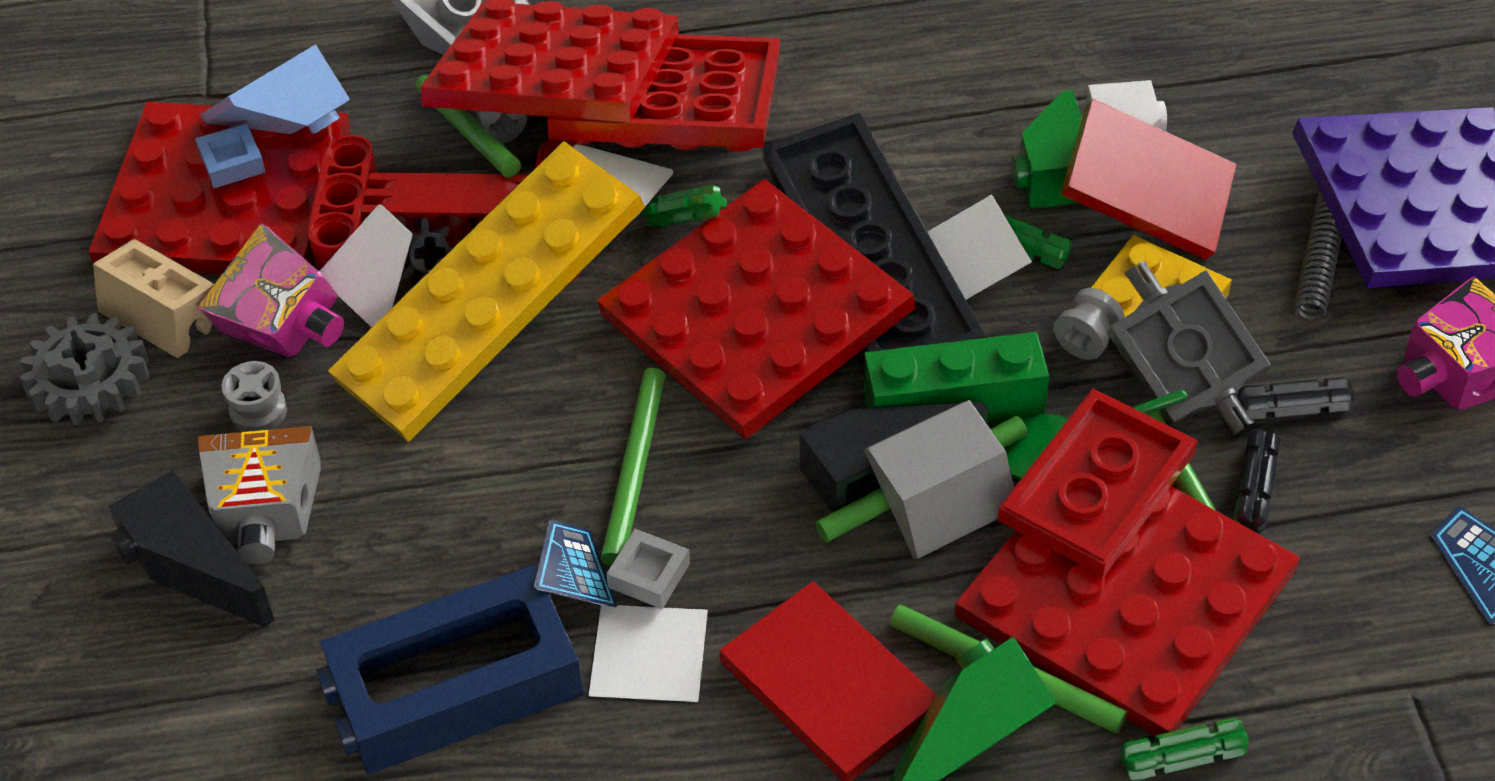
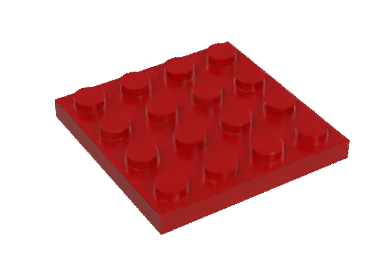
M488 0L482 2L421 85L422 107L631 123L679 35L678 15H666L660 10L653 8L638 9L634 12L613 11L611 7L606 5H591L584 9L568 8L554 1L540 2L536 5L515 4L513 0Z
M679 34L631 123L549 116L547 119L548 140H564L571 145H586L593 141L617 142L621 146L630 148L640 147L647 143L670 144L672 147L681 150L694 149L699 146H722L734 152H744L752 148H764L780 60V38Z
M146 102L90 246L89 255L92 264L136 239L194 273L222 275L260 223L269 227L310 263L312 250L308 238V226L324 152L328 144L334 139L349 135L351 127L348 113H337L340 117L338 120L312 134L308 126L293 134L250 129L262 157L266 173L213 188L195 139L232 127L206 124L200 114L211 108L212 105Z
M763 179L727 205L725 209L719 211V215L716 218H710L597 300L600 314L745 440L915 310L913 293L766 179Z
M1171 486L1104 577L1015 531L955 603V617L1000 644L1014 637L1031 663L1071 685L1127 710L1126 720L1155 737L1156 735L1179 730L1297 571L1300 556Z

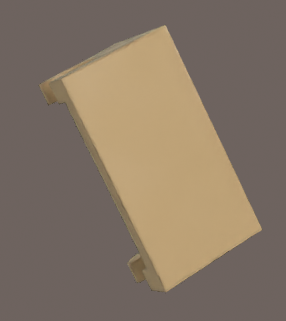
M133 239L93 264L98 312L108 318L118 317L121 326L125 328L132 325L138 336L176 358L189 351L191 339L189 328L196 319L195 325L197 330L205 335L209 333L212 323L197 307L214 286L212 282L136 239Z

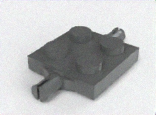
M1141 261L1137 267L1134 265L1128 269L1124 275L1129 279L1143 301L1133 313L1112 324L1107 334L1151 400L1179 390L1187 392L1188 396L1185 401L1159 410L1168 426L1173 427L1196 412L1216 408L1233 436L1251 427L1255 422L1249 417L1235 395L1242 385L1266 372L1271 364L1207 270L1183 284L1162 288L1147 266L1146 261Z

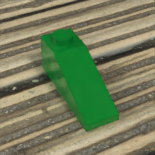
M1014 637L995 649L986 638L955 659L962 670L942 683L889 781H939L1057 703Z

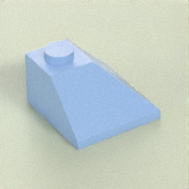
M315 44L207 109L200 116L206 124L235 127L247 123L249 129L293 134L308 126L312 134L338 120L340 117L335 109L350 99Z

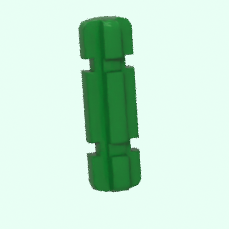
M707 185L699 187V189L693 188L668 193L667 195L654 196L641 211V215L647 217L648 226L651 228L668 227L700 221V219L716 218L719 215V210L726 208L727 199L721 197L718 186Z
M1004 215L1030 260H1035L1036 256L1041 258V264L1058 270L1065 266L1072 249V242L1068 238L1055 233H1050L1049 237L1044 236V229Z
M1229 718L1213 722L1214 729L1210 730L1207 725L1203 724L1156 735V742L1150 743L1148 738L1126 742L1121 748L1122 766L1127 777L1136 781L1156 776L1155 769H1161V772L1166 774L1213 763V756L1219 755L1221 760L1243 756L1247 752V746L1249 745L1247 732L1240 719Z

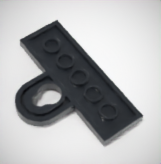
M860 112L764 145V148H762L763 161L776 186L782 193L914 294L915 310L862 350L864 355L865 352L987 338Z

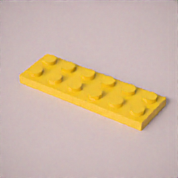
M563 141L351 347L328 372L336 383L407 442H410L645 208L641 196Z

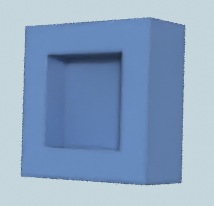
M247 123L195 139L213 188L266 173L262 157Z

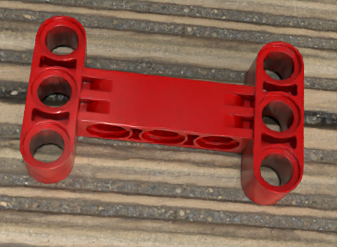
M345 135L336 138L328 144L324 152L308 226V238L316 269L320 271L378 205H383L409 231H414L415 218H427L429 232H432L438 226H447L450 230L444 239L449 246H456L529 174H516L513 177H505L502 174L378 173L372 145L366 138L358 135ZM564 140L546 141L538 151L536 168ZM579 274L570 283H572L579 276Z

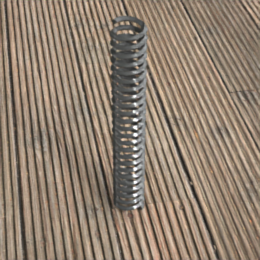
M1320 190L1292 310L1293 316L1301 315L1311 320L1321 319L1327 313L1342 235L1338 227H1336L1335 220ZM1304 304L1309 305V306H1312V307H1320V308H1319V309H1310V308H1307L1306 306H1304ZM1301 309H1303L1304 311L1309 312V313H1320V314H1319V315H1316V316L1308 315V314H1305L1304 312H1302Z

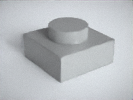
M634 529L607 572L608 588L663 609L690 565L689 549Z

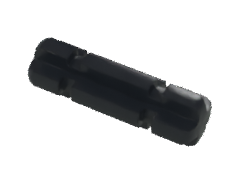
M1336 377L1325 378L1323 385H1319V381L1314 379L1271 383L1269 390H1265L1263 384L1243 386L1238 391L1237 399L1252 420L1266 419V413L1270 412L1273 418L1320 414V408L1324 407L1327 413L1348 411L1352 408L1354 393L1348 378Z
M1260 428L1254 429L1248 436L1233 518L1234 521L1258 534L1265 530L1268 520L1269 503L1272 496L1277 455L1279 454L1281 442L1276 432H1265Z

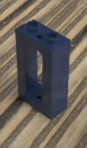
M535 564L320 641L327 666L316 669L321 688L328 705L340 701L345 716L334 719L343 748L347 756L359 752L367 775L584 695L579 659L548 592L538 590L534 586L538 571ZM520 617L523 618L535 645L530 650L385 703H375L370 700L361 678L363 674Z

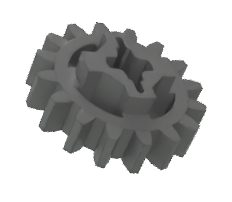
M91 313L86 324L79 325L73 316L68 317L66 329L59 331L57 328L49 326L45 328L49 337L48 340L45 342L32 340L29 343L33 356L21 358L20 363L24 374L20 376L27 397H30L34 409L37 412L47 409L51 421L54 422L60 420L65 414H69L73 425H79L85 414H93L97 422L104 421L105 409L112 407L116 411H124L125 406L122 399L125 396L139 397L142 392L138 381L148 380L150 376L146 366L149 358L143 340L138 339L136 330L132 325L122 329L119 318L115 316L110 318L105 324H100L97 313Z

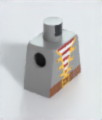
M312 426L198 436L200 460L211 519L231 545H238L237 553L245 563L254 565L267 563L274 557L275 541L299 539L306 534L321 471V460Z

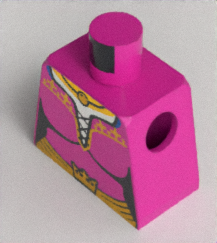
M260 223L197 307L220 332L286 357L297 355L308 338L325 347H329L338 340L344 328V319L330 311L336 302L337 293L324 276L269 227Z
M1476 277L1463 283L1418 318L1413 325L1404 354L1406 363L1400 365L1397 369L1399 384L1408 395L1417 397L1433 388L1448 404L1460 410L1495 399V295Z

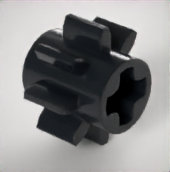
M415 218L414 231H410L412 239L400 279H407L416 272V282L418 283L453 249V247H449L444 239L450 230L447 226H438L432 232H429L427 218ZM424 245L430 247V256H425L421 260L415 259V248H421Z

